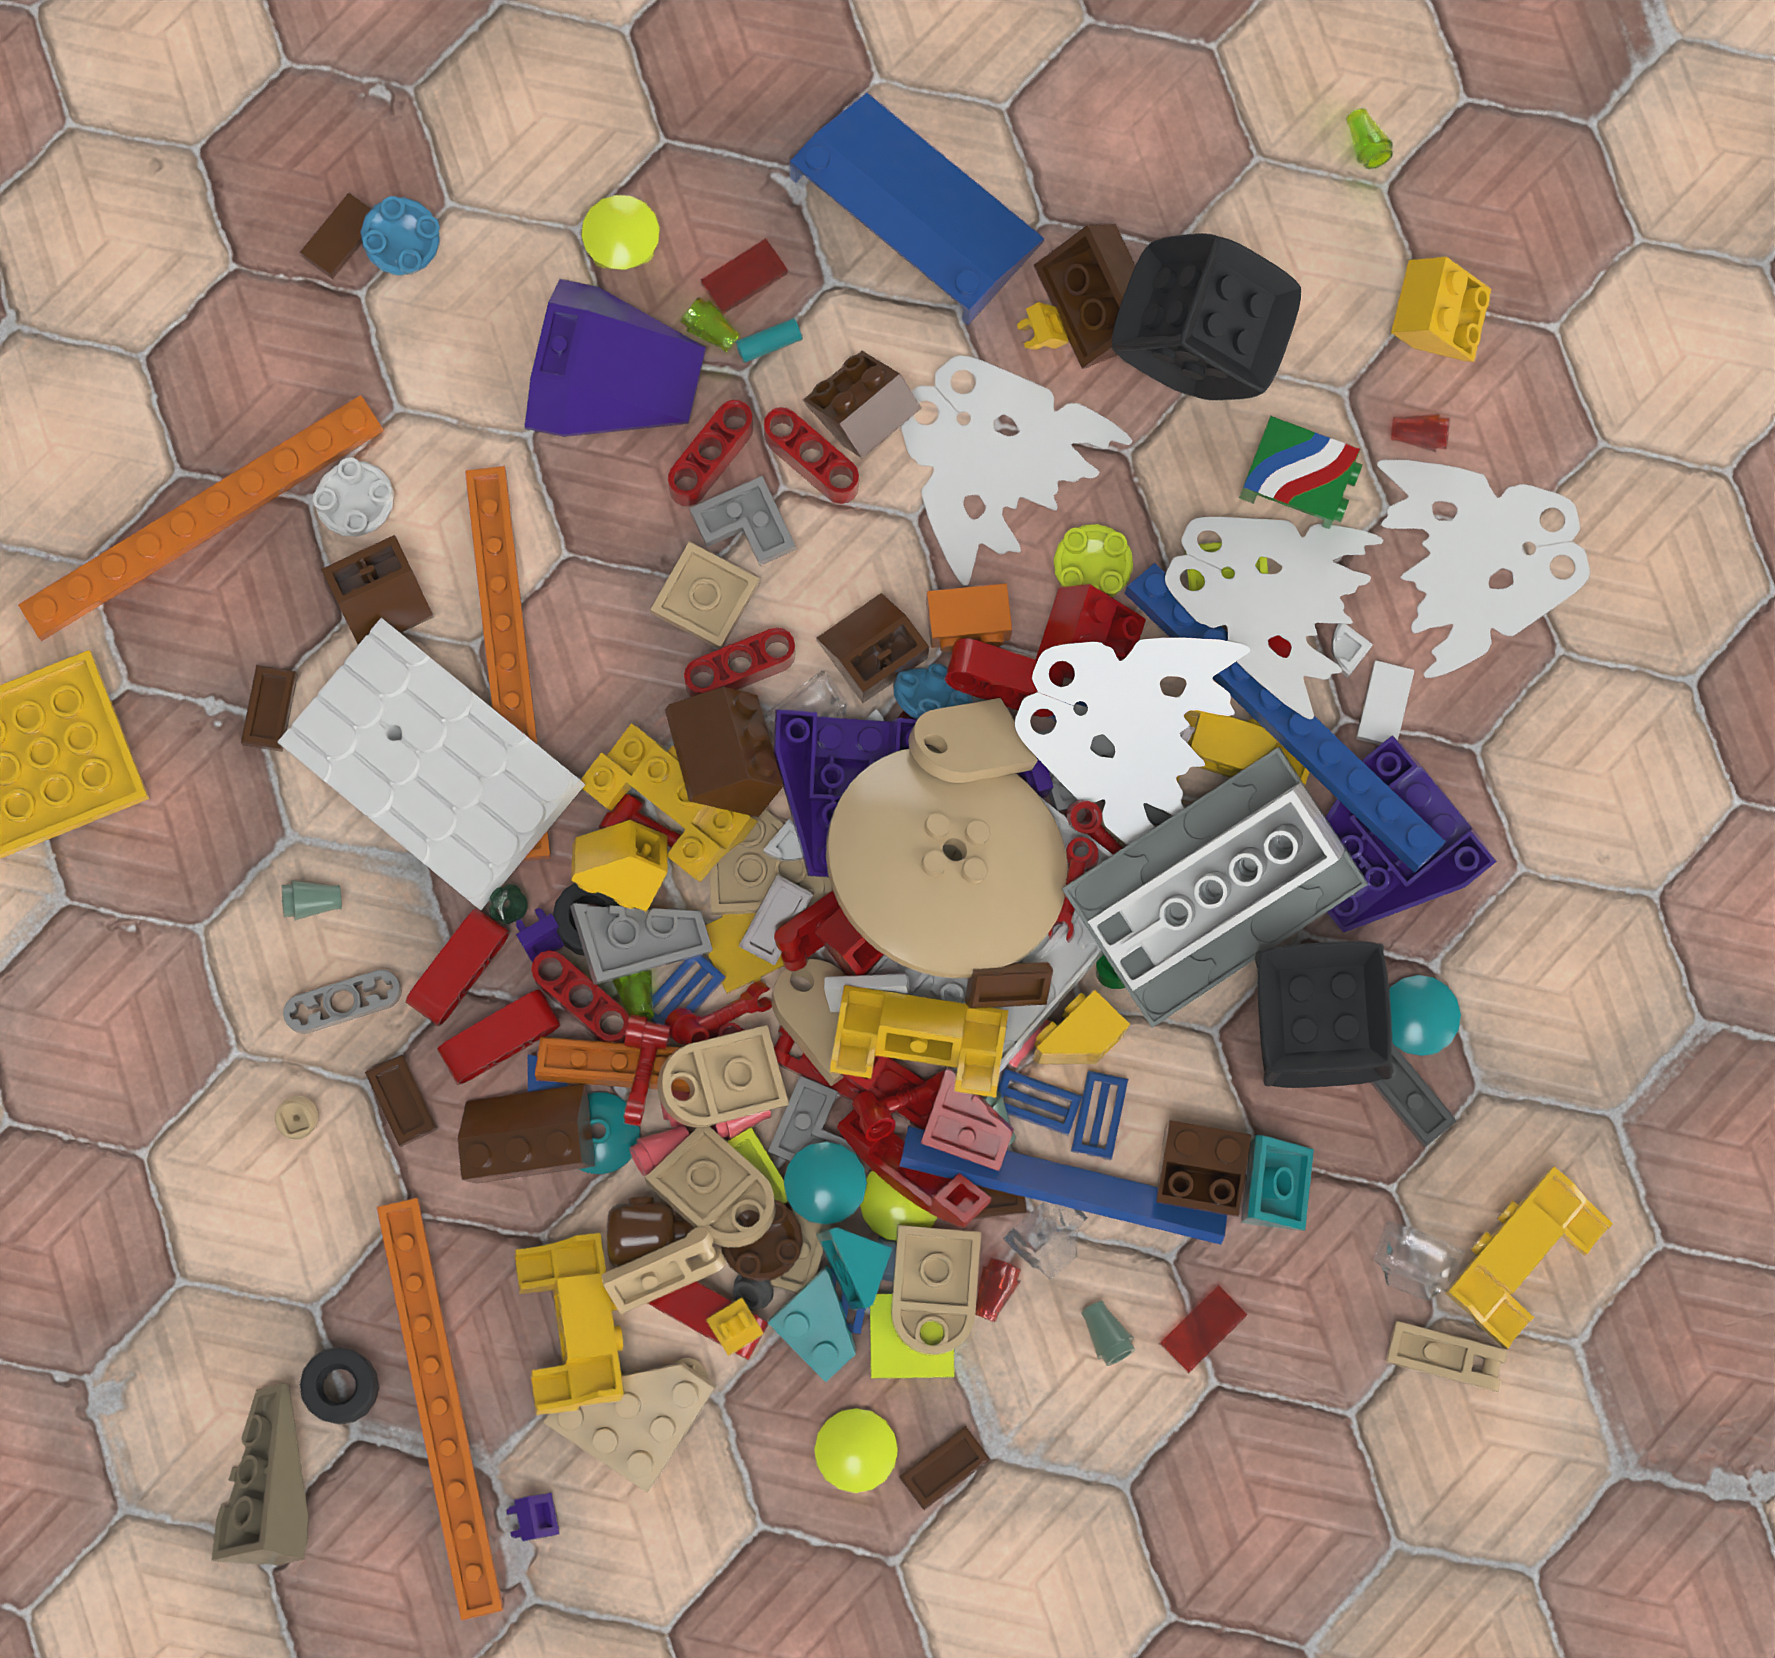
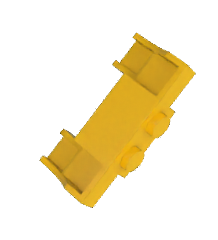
M1190 710L1184 714V718L1189 722L1190 726L1195 728L1187 744L1205 763V766L1198 768L1232 778L1271 751L1280 747L1304 785L1306 784L1310 772L1255 719H1249L1246 722L1233 718L1232 715L1225 716L1199 710ZM1178 775V776L1176 777L1177 783H1178V781H1179L1180 775Z
M632 723L608 755L601 752L581 778V781L585 784L582 789L611 811L633 787L686 829L667 853V857L699 882L705 878L725 854L744 841L758 822L750 815L689 802L674 745L667 750L641 728Z
M844 985L830 1072L871 1078L875 1055L955 1067L958 1069L954 1091L996 1098L1009 1010L991 1007L968 1008L965 1003Z
M1555 1166L1547 1171L1524 1200L1520 1201L1519 1204L1512 1200L1497 1217L1502 1224L1492 1235L1486 1231L1470 1249L1475 1253V1256L1445 1292L1449 1298L1475 1319V1324L1504 1349H1508L1512 1345L1515 1338L1534 1318L1510 1294H1513L1561 1236L1585 1256L1591 1251V1248L1605 1231L1613 1225L1581 1193L1577 1186Z
M601 1233L576 1235L552 1244L516 1249L514 1259L519 1294L543 1291L553 1292L563 1364L561 1366L531 1371L530 1377L535 1414L542 1415L576 1411L582 1405L621 1401L624 1392L618 1351L623 1350V1336L620 1325L614 1326L612 1311H616L617 1307L603 1286L602 1274L606 1273Z

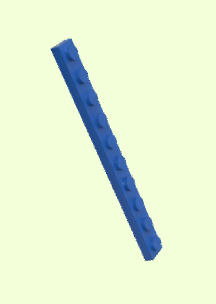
M1157 564L1151 565L1127 586L1124 594L1170 638L1228 641V633L1221 626L1211 628L1201 624L1186 611L1169 591L1165 583L1166 573ZM1234 662L1213 676V679L1228 691L1238 704L1414 873L1442 848L1446 841L1315 716L1313 719H1307L1285 705L1259 684L1237 662Z

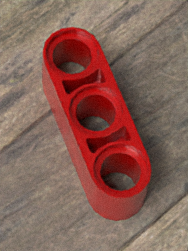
M730 400L722 404L671 467L668 473V486L671 498L677 504L692 506L702 500L749 441L753 434V416L750 407L740 400ZM733 416H739L746 421L744 426L739 429H730L724 423ZM710 446L716 447L721 451L720 456L713 460L703 458L700 453L703 449ZM683 477H691L697 482L696 486L688 491L679 489L676 483Z
M779 407L771 410L764 419V438L766 444L774 453L830 501L837 504H845L856 497L859 489V472L852 461L794 411ZM777 424H787L792 428V432L784 437L774 435L771 430ZM815 449L821 453L822 457L817 462L810 463L803 460L801 455L806 450ZM841 474L849 477L852 482L846 488H837L830 481L836 475Z
M772 628L694 659L687 665L684 672L687 693L690 697L721 687L739 690L787 670L793 664L796 655L793 636L785 629ZM780 642L787 646L788 652L782 657L775 658L770 656L766 649L772 643ZM743 657L750 661L751 666L747 671L737 673L730 669L729 664L733 659ZM706 672L712 675L714 680L708 687L699 688L692 683V679L696 674Z
M960 639L954 643L945 676L947 685L952 689L984 700L1001 698L1006 707L1018 711L1024 698L1040 693L1037 691L1032 680L1038 660L973 639ZM1052 665L1049 669V678L1054 685L1062 687L1064 674L1059 668ZM1042 708L1035 711L1032 715L1049 717L1053 716L1054 713L1049 709Z
M475 908L461 923L411 989L405 1003L438 1027L441 1026L503 947L510 935V931L480 909Z
M545 951L535 957L532 962L531 971L536 984L543 992L601 1042H625L629 1015L623 1007L596 984L594 985L593 981L560 953ZM551 962L557 963L562 967L560 977L551 982L543 980L540 977L543 966ZM587 989L592 992L593 999L590 1005L585 1008H576L571 1004V997L577 990ZM613 1015L622 1018L624 1025L619 1033L607 1035L601 1030L602 1022L607 1017Z
M538 989L524 995L448 1039L437 1048V1051L456 1084L461 1085L538 1042L540 1037L550 1035L561 1024L542 991Z
M695 1281L647 1304L721 1345L706 1320L734 1302ZM752 1313L764 1333L769 1325L768 1322ZM761 1337L738 1350L735 1354L749 1360Z

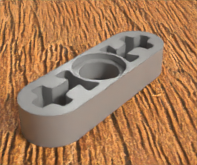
M376 970L296 995L286 1003L283 1016L285 1022L293 1031L300 1034H308L391 1008L399 1001L402 989L400 982L394 974L386 970ZM383 979L386 985L393 984V989L387 991L388 998L381 1000L377 994L367 996L365 998L369 1005L362 1007V998L356 986L363 984L364 992H369L377 988L376 981ZM339 991H348L354 997V1005L346 1013H337L331 1006L333 996ZM323 997V1006L329 1014V1018L323 1019V1014L316 1012L308 1016L309 1023L305 1025L299 1019L293 1020L292 1015L298 1013L299 1005L304 1004L307 1009L318 1008L320 1005L316 999Z

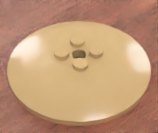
M926 746L932 752L940 753L936 747ZM910 749L897 751L871 764L850 783L833 812L826 840V861L831 886L848 920L862 937L878 951L893 961L921 973L948 978H970L973 974V969L997 968L1017 963L1030 954L1047 936L1055 924L1064 903L1065 893L1062 888L1066 886L1068 864L1062 835L1055 819L1040 796L1016 773L966 783H951L927 773L915 761ZM943 846H956L961 851L963 859L960 861L948 859L943 852Z

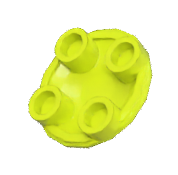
M614 195L601 199L589 209L583 220L581 237L586 252L592 257L596 266L626 270L652 260L654 250L659 241L660 227L655 213L645 202L632 196Z
M1099 524L1082 525L1078 528H1072L1066 532L1064 538L1058 544L1054 556L1055 576L1061 587L1091 584L1110 597L1119 594L1129 582L1133 569L1132 551L1127 544L1125 536L1112 528Z
M871 1171L866 1178L867 1185L864 1200L860 1207L862 1217L872 1231L885 1239L896 1241L898 1225L932 1228L938 1217L928 1213L902 1196L874 1171Z
M855 1408L840 1411L825 1422L817 1434L814 1452L817 1467L826 1481L839 1490L859 1493L872 1490L887 1479L895 1467L898 1449L895 1434L883 1418L872 1411Z

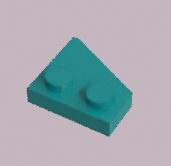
M827 1265L768 1321V1324L825 1382L853 1358L857 1351L852 1334L848 1330L845 1321L846 1315L842 1303L838 1299L832 1281V1272Z

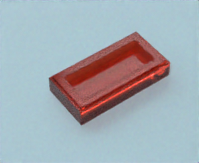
M765 238L700 281L720 313L724 315L787 275L788 269Z
M1218 1285L1159 1345L1188 1374L1248 1315Z

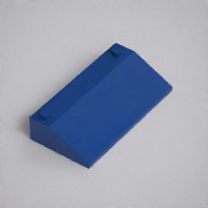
M865 93L816 132L790 160L791 180L797 183L803 175L941 288L961 305L963 309L962 321L967 326L1045 240V238L868 93Z

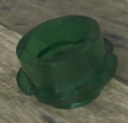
M507 884L504 888L498 887L492 892L489 898L491 902L489 913L494 920H501L504 924H511L524 917L528 903L519 887ZM506 900L509 901L508 907H504V902Z

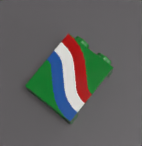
M1270 416L1239 499L1254 504L1258 495L1324 520L1322 527L1330 529L1333 521L1341 523L1349 500L1342 497L1347 484L1354 487L1363 464L1356 462L1360 449Z

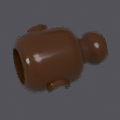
M653 1197L629 1198V1203L617 1204L608 1212L607 1249L610 1263L618 1268L686 1238L687 1234L695 1228L685 1219L675 1220L674 1210L666 1203L654 1202Z

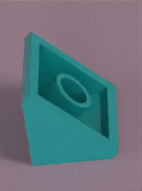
M1256 1135L1250 1141L1241 1223L1298 1231L1306 1230L1314 1149L1263 1135Z
M839 1228L823 1230L817 1233L816 1236L850 1309H865L872 1306L892 1248Z

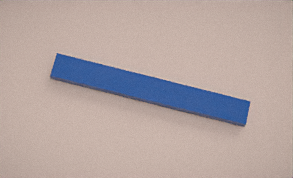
M909 1126L907 1128L900 1167L949 1179H954L960 1173L974 1185L1221 1245L1224 1240L1227 1215L1156 1203L1157 1187L1008 1150L1006 1151L1000 1171L921 1144L925 1130Z

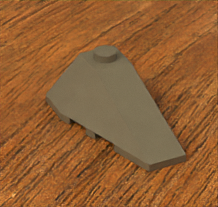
M280 1383L257 1389L241 1438L242 1443L246 1446L243 1458L238 1468L232 1467L228 1479L235 1482L228 1506L220 1505L216 1518L211 1561L281 1565L304 1560L305 1549L308 1543L307 1528L309 1517L289 1385Z

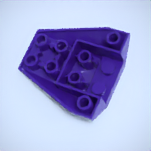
M559 279L547 305L531 372L524 427L527 430L569 437L689 424L706 347L600 287Z
M779 709L775 711L774 754L808 876L829 878L826 861V840L833 812L841 796L850 783L871 764L897 751L909 749V735L917 721L916 719L896 718L887 722L818 717L817 712Z
M1393 735L1366 756L1362 762L1446 842L1438 852L1414 873L1337 799L1326 815V819L1368 882V885L1327 911L1343 933L1465 888L1497 862L1470 823L1421 764Z

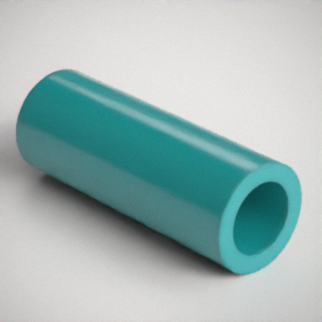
M795 318L739 339L735 343L743 363L799 342L803 338Z

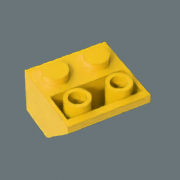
M1448 257L1408 260L1391 333L1414 349L1466 362H1474L1481 339L1486 310L1490 301L1491 288Z
M628 820L576 837L572 844L571 881L589 893L599 892L607 895L625 908H638L647 912L668 872L667 835Z
M1096 990L1088 997L1081 992L1064 1009L1065 1012L1062 1017L1065 1020L1059 1026L1052 1021L1035 1038L1036 1050L1032 1059L1037 1064L1096 1065L1124 1037L1130 1023Z

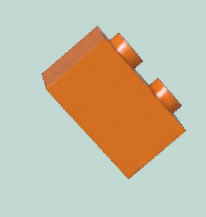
M1007 583L927 591L926 607L931 648L940 647V650L943 652H952L954 643L960 639H973L995 647L1002 646L1004 641L1011 640L1012 623Z

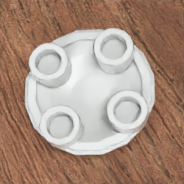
M345 458L339 465L333 467L322 477L313 495V503L319 519L329 530L342 536L359 537L373 532L386 521L393 508L394 492L389 478L380 468L367 462H360L355 458Z

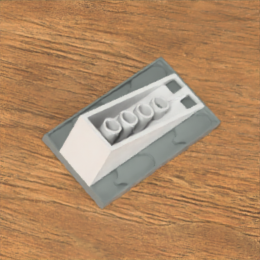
M1278 747L1066 885L1062 890L1153 1028L1255 960L1256 952L1275 947L1368 885V882L1281 748Z

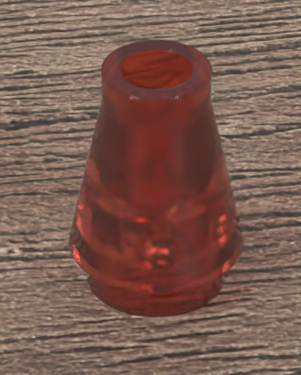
M1440 413L1393 417L1391 441H1400L1435 453L1437 449L1446 450L1450 418L1440 417Z
M994 1257L990 1258L987 1266L983 1265L975 1315L996 1322L998 1315L1021 1282L1018 1279L1021 1272L1020 1268Z

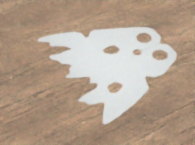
M962 355L951 358L935 373V387L920 385L911 391L918 403L929 401L936 405L939 412L937 420L930 425H923L918 423L913 415L901 425L905 445L911 458L915 459L921 466H931L934 468L929 481L921 490L922 498L934 534L945 558L963 586H967L970 583L979 544L986 545L998 554H1005L1008 551L1021 552L1018 541L1002 516L1004 507L1016 509L1019 497H1023L1056 511L1057 503L1054 495L1059 490L1058 481L1076 482L1082 477L1095 478L1099 475L1098 469L1085 461L1071 446L1072 443H1089L1102 449H1107L1110 441L1126 445L1132 443V439L1127 433L1095 411L1078 403L1066 404L1060 410L1054 411V397L1049 389L982 360ZM959 370L969 371L975 377V388L967 394L957 393L951 387V377ZM961 412L968 413L971 417L969 424H959L957 422V415ZM1005 414L1014 420L1019 433L1009 437L994 430V420ZM968 495L980 496L986 506L985 512L978 519H971L964 508L963 501Z
M1380 460L1377 463V466L1408 495L1407 499L1388 508V517L1384 519L1381 526L1393 529H1424L1429 534V538L1423 541L1422 545L1430 552V555L1401 576V579L1405 581L1415 582L1417 589L1426 593L1425 599L1417 607L1418 617L1412 623V632L1419 633L1429 628L1453 624L1447 639L1431 651L1437 660L1424 672L1425 678H1434L1447 674L1484 655L1492 644L1491 628L1503 635L1514 636L1572 596L1588 580L1590 568L1586 552L1581 546L1572 541L1580 530V522L1577 509L1568 498L1526 484L1508 487L1501 497H1497L1490 488L1486 477L1473 471L1411 460ZM1438 501L1453 503L1457 507L1454 519L1452 521H1439L1433 514L1432 504ZM1556 508L1563 513L1565 518L1563 528L1557 532H1549L1541 526L1540 515L1545 509ZM1525 542H1532L1536 547V551L1532 555H1526L1522 551V545ZM1565 555L1573 560L1575 571L1570 578L1558 579L1551 573L1550 563L1554 557ZM1504 568L1512 572L1513 585L1504 589L1489 587L1490 577L1498 570Z
M1200 517L1190 521L1181 540L1187 554L1175 557L1171 561L1165 575V583L1169 591L1197 622L1211 628L1222 625L1227 626L1229 642L1244 644L1250 648L1249 653L1236 662L1285 705L1303 717L1313 719L1314 714L1303 677L1308 676L1327 680L1331 674L1340 673L1342 669L1338 664L1309 646L1306 636L1317 635L1315 623L1352 624V619L1343 611L1344 603L1340 600V596L1354 593L1358 586L1366 585L1371 579V576L1334 563L1333 560L1344 555H1365V545L1382 544L1383 539L1375 534L1354 528L1331 525L1330 529L1322 527L1323 524L1311 526L1306 536L1302 538L1297 528L1287 520ZM1210 530L1217 533L1222 540L1221 548L1216 552H1207L1201 549L1197 542L1200 532ZM1259 557H1267L1280 564L1282 569L1277 574H1262L1258 571L1255 564ZM1222 568H1232L1235 576L1232 579L1224 578L1221 574ZM1187 569L1199 571L1205 579L1204 587L1199 591H1190L1184 588L1180 582V575L1183 571ZM1280 635L1289 641L1292 647L1290 655L1287 658L1278 656L1268 646L1270 638Z
M1214 639L1139 640L1128 656L1122 661L1117 659L1111 647L1099 642L1065 644L1046 649L1040 655L1032 676L1033 683L1040 693L1024 698L1015 719V729L1024 744L1078 800H1088L1095 803L1105 799L1106 803L1102 812L1105 826L1124 843L1129 845L1155 828L1147 819L1143 806L1144 803L1164 810L1172 816L1184 809L1181 804L1183 791L1177 783L1176 777L1186 774L1192 766H1205L1204 761L1180 737L1179 733L1190 726L1189 722L1184 718V714L1190 710H1199L1225 716L1234 715L1235 712L1229 703L1231 700L1230 693L1214 682L1213 676L1248 654L1250 648L1244 644ZM1067 661L1073 666L1075 677L1068 686L1059 687L1051 682L1049 669L1055 662ZM1166 676H1178L1184 678L1187 685L1183 694L1176 698L1162 693L1160 681ZM1079 701L1085 702L1088 706V711L1083 716L1075 714L1073 710L1075 703ZM1042 708L1052 711L1057 721L1054 730L1045 735L1036 733L1030 724L1032 714ZM1103 734L1115 746L1114 758L1100 757L1090 750L1094 736Z

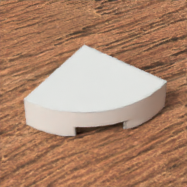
M1338 624L1332 637L1331 650L1334 662L1342 669L1341 673L1346 678L1351 675L1373 644L1348 625Z
M790 819L787 820L764 848L763 853L780 861H798L803 859L794 823Z

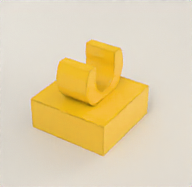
M1037 302L1026 308L1029 318L1022 319L1017 324V328L1022 331L1033 328L1034 337L1024 343L1025 348L1037 350L1042 346L1057 349L1069 343L1055 306Z
M740 1298L706 1320L728 1357L764 1335L743 1298Z

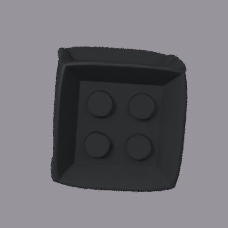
M1206 233L1160 238L1151 242L1144 249L1135 265L1115 321L1112 334V349L1126 363L1180 393L1205 400H1235L1256 397L1263 394L1269 388L1278 372L1299 312L1301 286L1286 271L1233 240Z
M1363 941L1307 943L1274 947L1256 952L1260 1040L1265 1086L1282 1088L1345 1086L1370 1083L1392 1077L1393 1065L1390 1061L1392 1052L1390 995L1384 945L1382 943Z

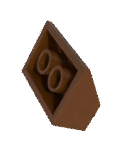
M1116 224L1087 225L1033 265L1052 306H1055L1067 338L1082 369L1117 356L1112 349L1113 329L1125 291L1135 268V263Z
M721 687L669 704L665 709L689 802L759 817L784 786L758 695Z
M580 1084L466 1101L458 1134L461 1179L478 1184L595 1167L587 1085Z

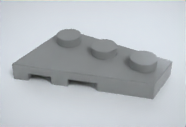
M576 903L570 906L594 985L708 954L713 950L701 911L652 908L645 912L640 909H628L623 906L597 907Z

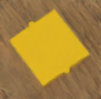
M756 913L726 914L705 925L713 949L708 953V957L712 965L726 977L722 985L727 994L753 981H761V977L784 967L781 955L777 963L773 965L739 947V943Z

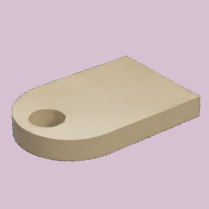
M1001 698L930 710L918 718L909 735V749L919 766L930 775L951 783H966L1030 771L1038 761L1037 757L1019 737L1015 729V721ZM926 745L936 747L940 753L932 752Z
M808 959L806 966L799 971H789L785 968L781 972L772 991V1008L782 1027L832 1086L844 1077L839 1073L830 1072L839 1012H830L824 991L825 977L846 975L831 963L817 959ZM793 977H803L808 980L811 989L806 992L797 991L792 987L790 979Z
M768 1025L686 1045L673 1052L665 1060L658 1075V1094L663 1107L676 1121L690 1127L712 1126L789 1105ZM675 1079H682L689 1085L690 1095L686 1101H679L673 1096L671 1085Z
M709 1126L696 1128L645 1177L646 1184L694 1228L700 1226L707 1227L714 1239L713 1243L723 1247H741L755 1242L767 1232L775 1216L776 1203L774 1193L767 1178ZM753 1210L760 1215V1218L755 1225L743 1227L736 1222L741 1212Z
M898 1225L891 1319L896 1334L910 1349L926 1355L944 1354L962 1344L970 1334L976 1312L981 1232ZM930 1321L938 1323L943 1329L942 1341L934 1346L925 1344L920 1338L921 1326Z

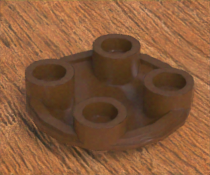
M775 1200L776 1211L773 1222L761 1238L741 1247L721 1246L722 1254L729 1267L743 1278L758 1282L774 1280L790 1271L799 1259L803 1245L801 1225L794 1213L778 1200ZM746 1210L738 1215L736 1222L743 1227H751L758 1222L760 1215L753 1210Z

